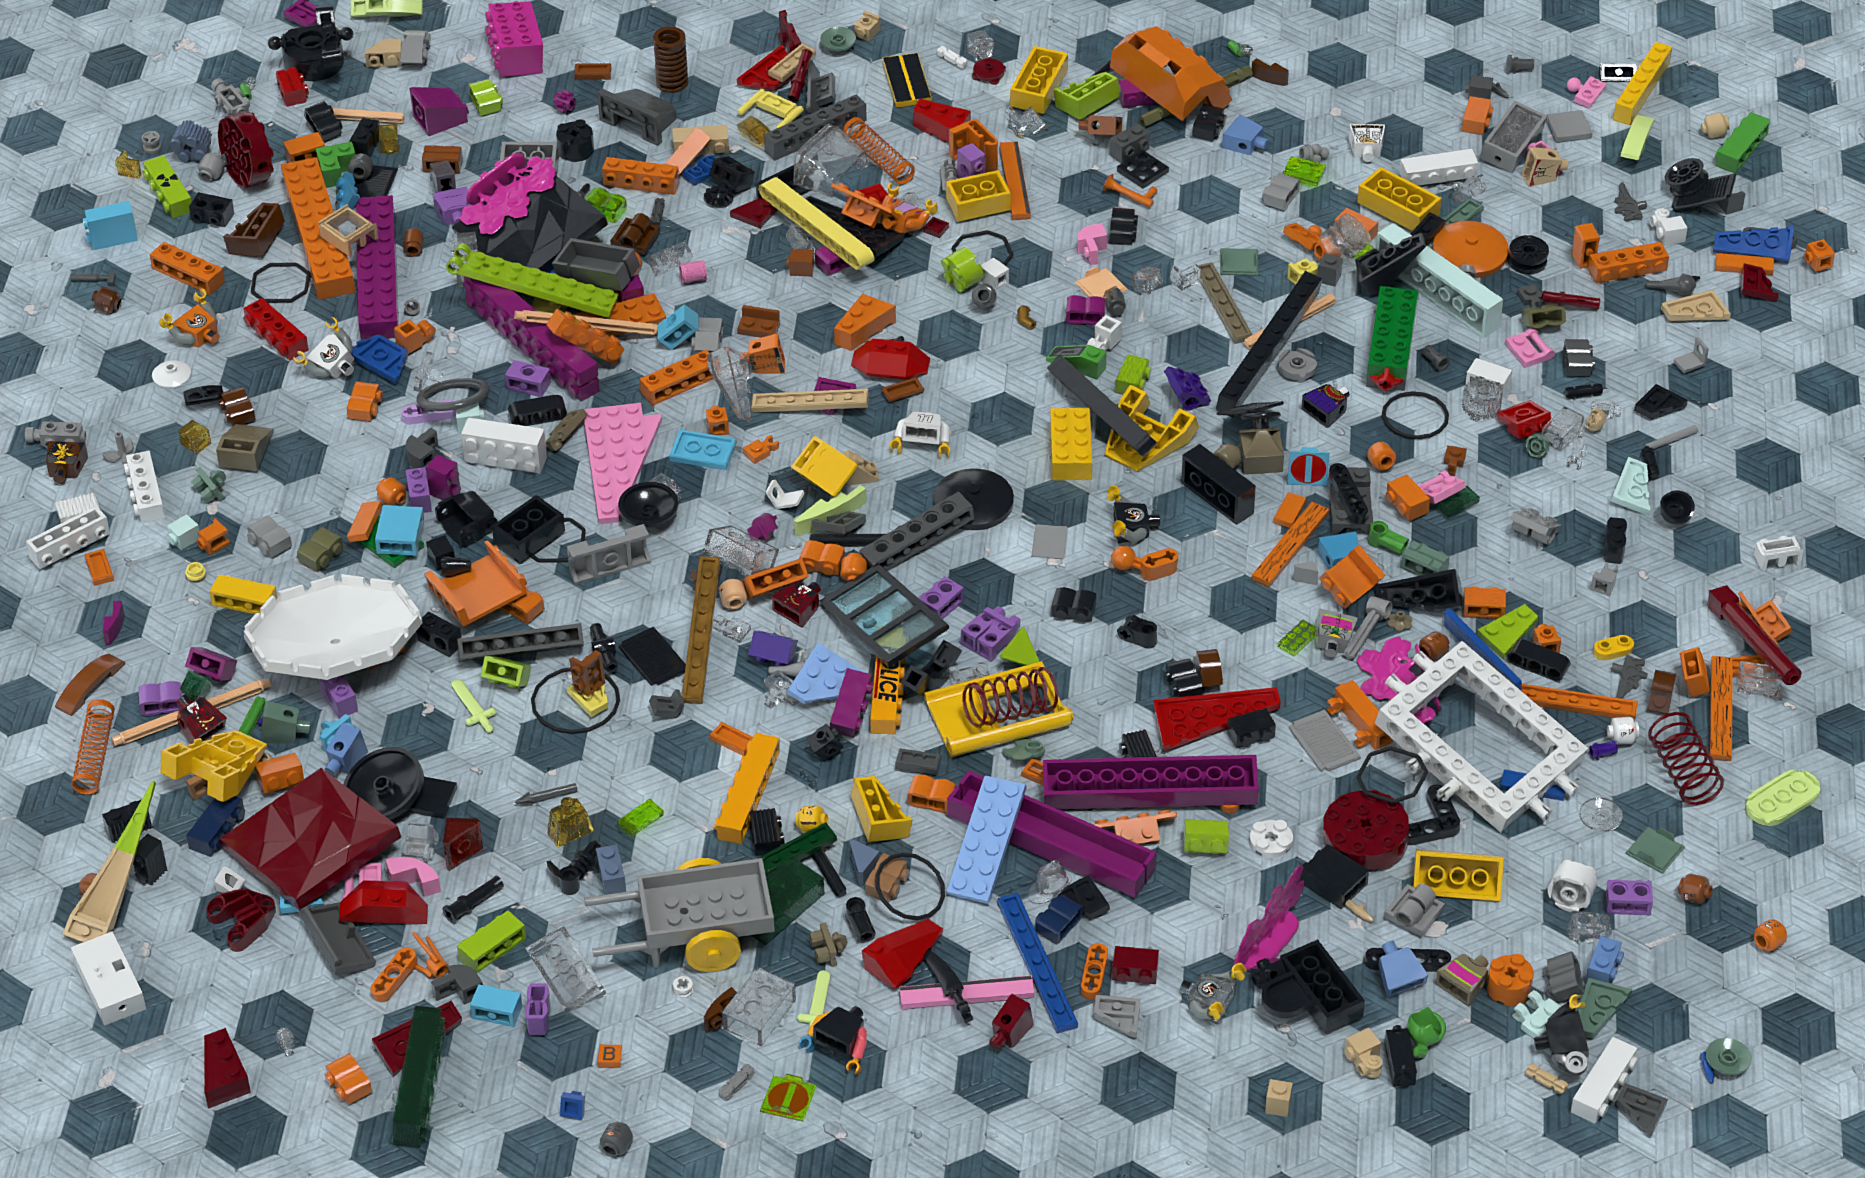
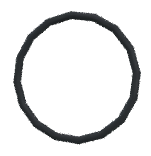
M1410 391L1391 397L1383 406L1382 418L1385 425L1394 433L1405 438L1423 439L1433 437L1443 431L1448 424L1449 412L1446 405L1437 397L1424 392ZM1410 395L1424 396L1436 401L1443 408L1445 420L1438 430L1430 434H1406L1396 430L1388 422L1386 417L1387 407L1392 401L1400 397Z
M902 852L890 855L880 863L875 874V888L881 902L892 913L904 919L918 921L929 918L940 910L945 899V884L940 872L930 861L917 854ZM900 857H909L927 864L936 874L940 883L941 897L937 907L928 914L920 916L906 915L894 909L885 900L880 889V874L883 867L889 861Z

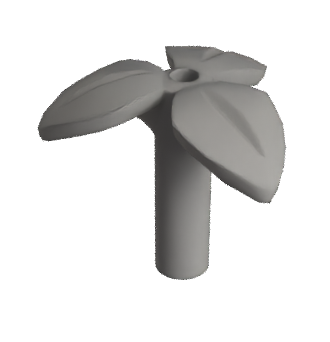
M116 432L115 440L118 451L103 452L102 455L112 462L122 459V464H126V455L133 452V442L130 437L124 440L122 432Z

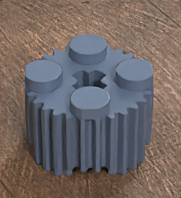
M191 120L183 121L177 127L170 146L173 148L172 151L178 154L177 156L180 161L187 163L190 160H195L196 162L197 160H202L211 144L210 138L212 134L208 130L209 128H202L198 124L195 125Z

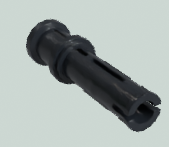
M496 875L468 895H460L457 897V901L451 905L443 906L442 910L447 920L455 923L458 917L464 913H470L474 905L503 888V881L494 885L501 878Z

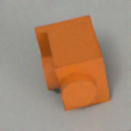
M712 406L710 409H707L706 421L709 434L717 436L728 435L729 422L725 407ZM723 424V426H724V427L713 428V425Z
M1541 624L1534 628L1533 642L1542 647L1552 645V647L1546 648L1560 653L1562 640L1558 637L1554 625Z

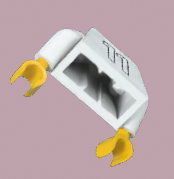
M915 411L898 422L894 434L895 439L890 442L891 453L896 447H898V454L902 453L901 440L941 444L938 450L939 459L941 458V453H947V459H949L950 428L944 421H941L939 414Z

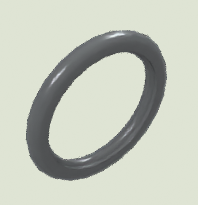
M449 379L432 384L421 390L417 395L416 402L419 407L430 411L462 409L485 399L489 393V387L486 382L479 379ZM455 387L479 389L476 394L462 400L452 402H432L426 400L430 395L444 389Z

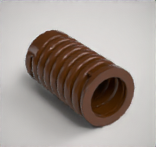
M677 27L660 28L653 35L656 84L661 91L677 93L684 90L689 83L685 33Z

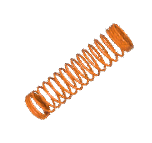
M854 117L845 124L843 129L844 136L891 176L896 183L901 185L912 179L915 167L872 128L865 124L861 118ZM858 121L851 127V129L849 130V134L847 136V130L849 126L853 122ZM860 122H861V125L858 126V127L855 129V131L853 132V135L850 136V132H851L852 128H853L857 123H860ZM868 132H871V134L864 140V142L860 144V142L868 135ZM875 138H878V141H876L871 146V148L867 150V147H869L875 141ZM882 144H885V147L878 152L877 156H874V153L881 148ZM897 156H899V159L896 160V161L893 163V161L895 160V158H896ZM902 159V162L895 168L893 172H891L892 168H894L898 164L899 160ZM906 166H909V169L906 172V174L900 178H897V176L905 170ZM911 168V172L908 175V177L902 181H898L899 179L906 176Z
M95 699L89 702L87 706L71 783L72 788L81 794H93L99 789L106 755L105 751L107 750L115 711L114 706L107 700ZM95 705H103L110 708L112 713L105 709L90 710V708ZM102 710L109 713V715L94 714L92 711ZM94 720H100L105 723L96 722ZM93 725L102 726L104 728L95 727ZM92 730L101 731L103 733L94 732ZM91 735L100 736V737H102V738H96V737H93V736H91ZM90 740L99 741L101 743H95ZM79 778L93 780L95 783H85L80 781ZM75 780H78L79 782L86 785L96 784L97 786L92 789L83 788L79 786L75 782Z

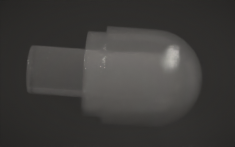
M288 1027L279 1028L275 1035L277 1045L281 1050H284L285 1056L290 1057L294 1054V1034Z

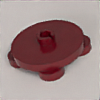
M992 58L979 60L974 64L972 79L975 81H989L990 84L996 85L1006 72V66L999 60Z

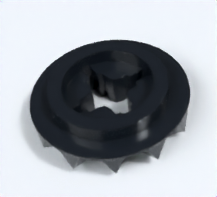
M712 185L711 188H706V193H704L706 203L715 207L728 205L734 198L732 189L726 185Z

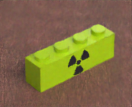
M162 155L143 162L145 170H142L144 179L146 181L149 180L150 188L156 192L158 201H162L165 212H169L172 219L190 213L191 197L165 156Z

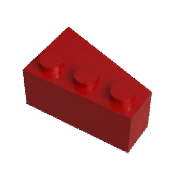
M919 99L913 109V126L929 135L934 134L940 137V141L944 143L946 141L949 142V129L971 120L970 110Z

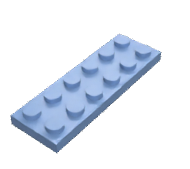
M984 776L947 889L948 895L986 904L990 903L1027 788L1025 784Z

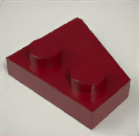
M786 10L779 11L780 32L778 33V38L781 43H784L787 51L791 53L801 45V41L796 34L793 24H787Z
M760 197L732 209L730 217L761 229L778 209L763 197Z
M1744 263L1741 272V294L1777 302L1779 295L1771 289L1772 283L1766 277L1764 269Z

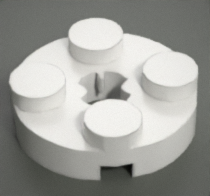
M1266 820L1254 823L1253 829L1250 832V846L1253 851L1256 852L1257 850L1265 858H1279L1284 856L1289 848H1292L1293 833L1284 820ZM1268 837H1273L1275 839L1274 841H1270Z

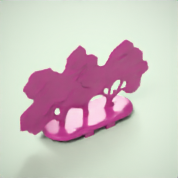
M520 153L512 154L502 162L499 160L494 164L495 167L488 173L485 171L479 175L480 179L469 188L466 199L470 205L463 208L462 216L459 219L466 225L480 222L479 229L481 234H493L503 226L505 216L509 215L514 218L527 216L528 209L526 206L530 202V198L526 196L529 191L542 192L551 189L554 185L556 170L552 167V158L543 160L539 156H534L528 160L526 168H524L526 163L525 157ZM530 172L528 176L519 175L520 173ZM514 178V180H513L512 183H510V184L507 185V186H504V185H506L509 181H511V180Z
M1397 636L1386 640L1381 652L1367 649L1362 652V655L1357 658V662L1363 671L1373 674L1360 687L1365 695L1371 694L1379 700L1384 698L1391 700L1397 693L1385 684L1389 676L1394 673L1406 685H1410L1419 677L1409 671V668L1415 664L1412 661L1413 659L1408 657L1411 642L1401 640ZM1416 644L1415 652L1419 654L1420 649L1418 644ZM1435 696L1433 698L1436 709L1441 711L1439 699ZM1425 707L1421 711L1418 710L1414 714L1423 724L1433 720L1436 715L1435 711L1430 707Z
M1299 865L1296 867L1284 889L1282 885L1274 888L1271 900L1265 908L1263 918L1261 920L1256 919L1247 926L1236 954L1234 965L1242 963L1247 970H1250L1261 959L1277 958L1281 949L1291 941V937L1299 927V920L1295 914L1288 910L1296 905L1303 892L1304 880L1298 882L1303 866Z

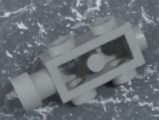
M217 78L212 82L211 88L216 93V96H214L217 106L222 107L226 116L249 111L250 102L247 97L242 98V93L238 87L227 86L226 82L221 78Z
M42 422L41 429L26 427L25 442L35 443V441H40L41 446H45V448L48 447V441L85 443L86 431H83L82 423Z

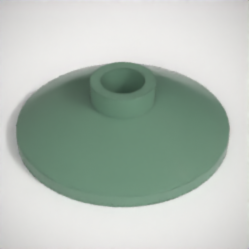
M833 27L821 34L820 42L826 49L843 51L855 44L856 35L848 28Z
M1716 1039L1709 1044L1706 1050V1059L1709 1065L1722 1074H1741L1751 1064L1752 1057L1749 1049L1735 1039Z

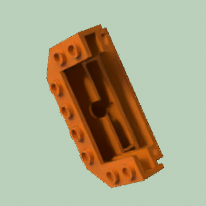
M1154 26L1130 33L1112 50L1110 68L1181 121L1202 101L1207 105L1225 108L1233 100L1229 93L1230 89L1224 84L1226 82L1225 79L1208 65V61L1203 56H1197L1195 51L1189 46L1186 48L1180 39H1174L1166 29L1162 30ZM1168 65L1171 68L1174 76L1166 70H1164L1163 67H1166Z

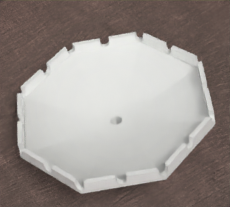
M342 574V580L337 581L334 575L310 582L311 587L309 590H304L303 585H298L278 591V598L276 600L275 596L272 595L260 608L261 616L260 613H256L244 626V639L265 671L328 680L393 660L422 624L420 612L413 601L409 599L400 584L395 585V581L371 578V584L369 585L365 582V577Z

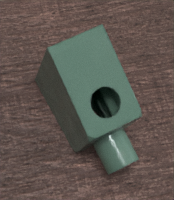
M266 701L261 741L264 743H294L297 732L309 734L311 721L298 720V708Z

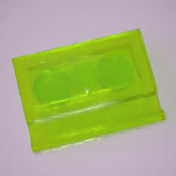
M1291 156L1283 174L1300 179V183L1318 187V183L1326 171V165Z

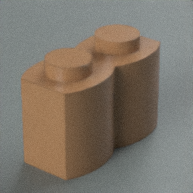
M883 853L879 858L875 869L870 873L865 883V894L879 898L875 888V874L880 863L890 855ZM899 858L892 859L881 871L880 889L887 902H890L893 897H897L900 891V884L902 881L905 882L909 876L907 861Z

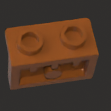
M743 305L737 334L759 338L777 334L780 327V311Z
M595 650L582 661L574 657L569 659L572 685L577 692H581L589 697L606 683L602 653Z

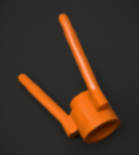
M413 932L414 938L430 956L426 961L427 969L418 964L414 968L426 974L429 978L444 976L448 971L447 967L449 964L443 959L430 937L426 936L425 938L430 946L429 948L419 935Z

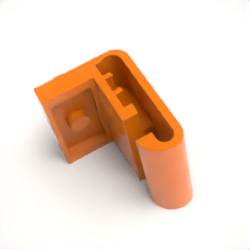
M970 120L949 129V157L956 161L957 150L973 143L986 154L985 172L998 170V140L978 120Z

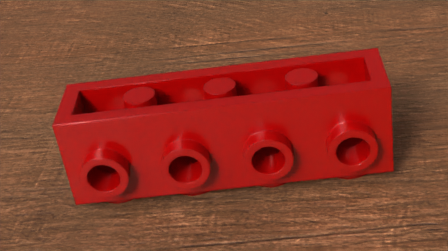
M263 298L243 308V319L248 327L251 326L259 336L266 339L270 346H274L281 356H285L291 361L293 357L300 356L297 351L303 353L309 351L307 336Z

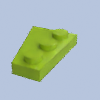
M1524 604L1479 628L1477 636L1504 660L1515 642L1522 636H1525L1538 622V615Z

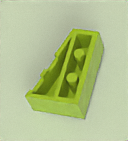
M1107 72L1085 78L1083 83H1070L1069 87L1061 90L1059 87L1054 88L1056 108L1078 119L1085 118L1087 115L1120 97L1118 78Z

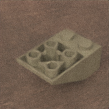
M235 424L222 435L216 452L219 467L258 471L274 429Z

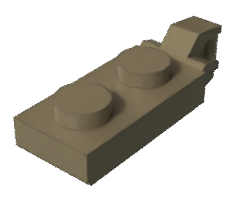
M584 409L570 411L549 434L550 437L547 439L546 444L551 452L562 447V441L572 435V431L583 423L582 420L588 415Z

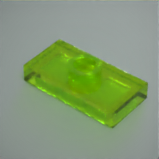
M649 798L617 820V825L630 837H633L662 817L664 810Z

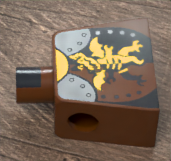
M48 441L46 464L49 476L53 477V480L59 484L64 483L65 478H77L88 459L86 443Z

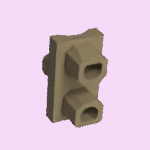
M820 923V930L809 933L812 947L824 946L815 949L817 963L829 961L831 967L837 966L836 950L839 953L844 951V947L848 943L845 935L838 934V932H834L831 937L827 923Z

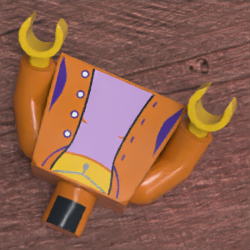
M889 183L888 196H885L881 205L884 206L885 203L895 208L894 211L899 217L897 219L882 212L880 216L882 218L881 224L884 228L892 229L899 233L919 230L930 218V214H935L938 211L937 202L933 205L931 199L927 200L925 203L927 210L924 211L897 198L894 199L893 197L899 195V185H897L896 189H892V183Z

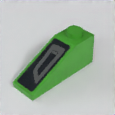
M1091 345L1055 346L1046 357V361L1052 363L1061 354L1080 373L1098 380L1106 369L1107 351Z

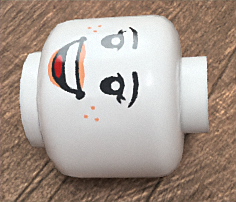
M1632 717L1613 718L1611 725L1607 726V736L1612 738V741H1615L1617 745L1632 744L1636 738H1639L1638 722L1634 721Z

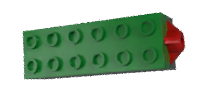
M1380 286L1368 361L1366 387L1405 391L1418 290Z

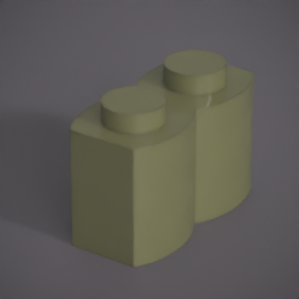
M1547 304L1540 308L1532 306L1521 310L1522 324L1532 328H1541L1547 324L1557 326L1566 322L1565 308L1555 304Z
M324 527L318 529L311 539L304 542L298 549L299 562L316 571H320L329 564L330 559L342 552V537Z

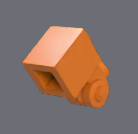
M409 319L394 327L396 344L407 349L408 354L422 347L423 343L430 342L436 333V328L426 320H422L416 325Z

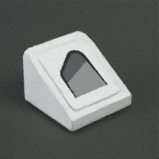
M224 866L214 881L216 891L225 893L241 889L245 879Z

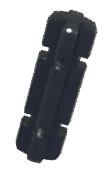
M1600 383L1593 384V386L1591 384L1575 386V388L1571 386L1565 388L1564 394L1567 399L1574 398V396L1578 398L1592 396V394L1601 395L1603 394V387Z
M1645 446L1641 453L1644 463L1647 464L1648 477L1656 479L1660 473L1652 447Z

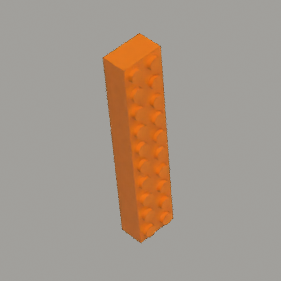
M317 157L280 164L283 183L318 300L356 293L354 278L347 255L320 236L318 222L334 211Z

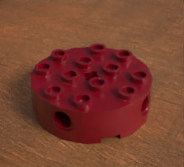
M249 111L225 116L218 124L217 134L221 155L225 154L228 163L225 167L229 175L241 188L267 182L271 173L274 172L271 159L274 153L272 148L269 147L264 124L257 120L253 112L250 113Z
M1362 790L1341 795L1329 805L1323 817L1324 845L1329 844L1368 870L1378 868L1383 870L1392 867L1403 858L1409 845L1408 814L1401 803H1390L1367 796ZM1367 790L1369 792L1394 799L1390 795L1381 793L1378 790Z

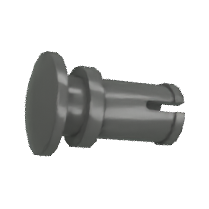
M1508 55L1506 71L1508 73L1512 69L1513 71L1518 69L1532 71L1534 69V59L1512 58V55Z

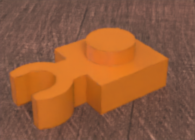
M769 435L763 442L758 439L743 447V454L756 464L769 457L770 451L779 449V441L772 443L773 436Z

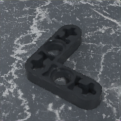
M1436 784L1428 788L1427 800L1435 818L1409 824V833L1411 835L1409 836V845L1438 840L1459 833L1460 819L1451 799L1443 801L1442 798L1445 796L1443 795L1438 801L1436 796L1437 791L1443 787L1442 785ZM1447 808L1449 811L1442 813L1438 809ZM1434 828L1435 831L1432 833H1428L1425 831V829Z

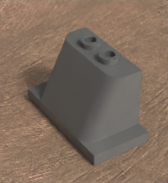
M601 88L597 92L600 121L615 126L618 124V117L622 116L642 125L643 140L656 146L662 143V132L677 119L676 110L671 103L636 88L619 93H611Z

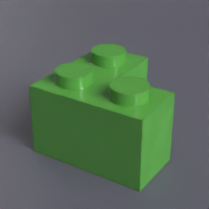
M352 142L315 148L326 188L336 186L338 178H342L341 173L348 172L349 162L355 155Z

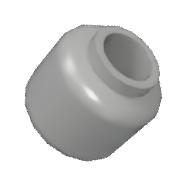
M217 153L205 154L198 165L199 175L208 181L217 180L225 168L222 156Z

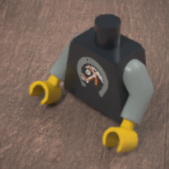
M1115 485L1109 487L1107 499L1109 501L1115 499L1112 529H1114V534L1117 536V543H1136L1148 538L1149 527L1160 526V514L1148 515L1147 505L1129 501L1124 496L1119 495L1120 490Z

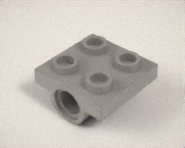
M1532 508L1513 512L1510 519L1513 521L1512 529L1527 536L1531 535V538L1546 545L1552 543L1556 533H1560L1563 526L1557 523V519L1550 516L1545 518L1539 515V511Z
M1407 884L1385 910L1384 917L1422 937L1444 910L1445 903L1436 899L1435 892L1429 886L1419 884L1414 888Z

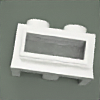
M1781 536L1775 540L1762 539L1757 542L1754 556L1763 572L1766 571L1768 560L1777 558L1776 562L1779 567L1786 565L1787 556H1792L1797 566L1801 565L1804 549L1800 548L1794 536Z

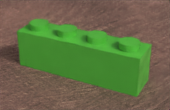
M1752 112L1746 118H1743L1739 127L1734 128L1730 138L1727 137L1723 146L1717 149L1715 158H1717L1716 166L1729 172L1737 173L1768 135L1770 119Z

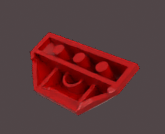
M873 338L854 350L851 367L856 368L866 376L906 380L921 374H928L930 357L912 342Z
M363 880L340 902L339 922L427 924L428 904L408 882Z

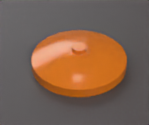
M1477 221L1451 223L1443 227L1436 234L1433 241V251L1458 268L1464 264L1474 266L1476 271L1475 278L1490 276L1498 272L1505 265L1508 258L1509 246L1503 234L1494 227Z

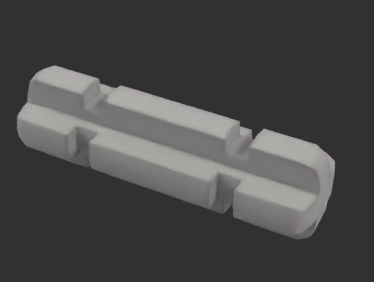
M745 1064L740 1069L741 1072L738 1071L726 1082L727 1085L725 1084L719 1089L720 1097L728 1100L733 1093L747 1082L746 1079H750L755 1073L752 1066Z

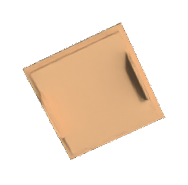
M1098 266L1086 271L1084 278L1075 281V284L1088 297L1098 296L1105 298V300H1107V292L1112 291L1116 287L1122 293L1128 290L1107 268L1099 270Z

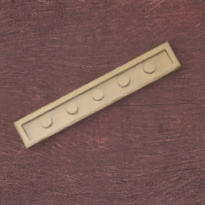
M850 389L753 394L751 409L752 413L868 408L869 390Z

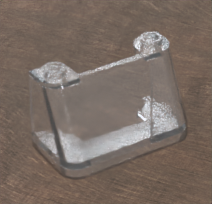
M828 123L797 151L794 163L793 184L832 198L837 194V191L831 187L832 183L838 186L840 183L843 184V175L855 164L857 169L863 170L868 166L870 158L868 153L842 130Z

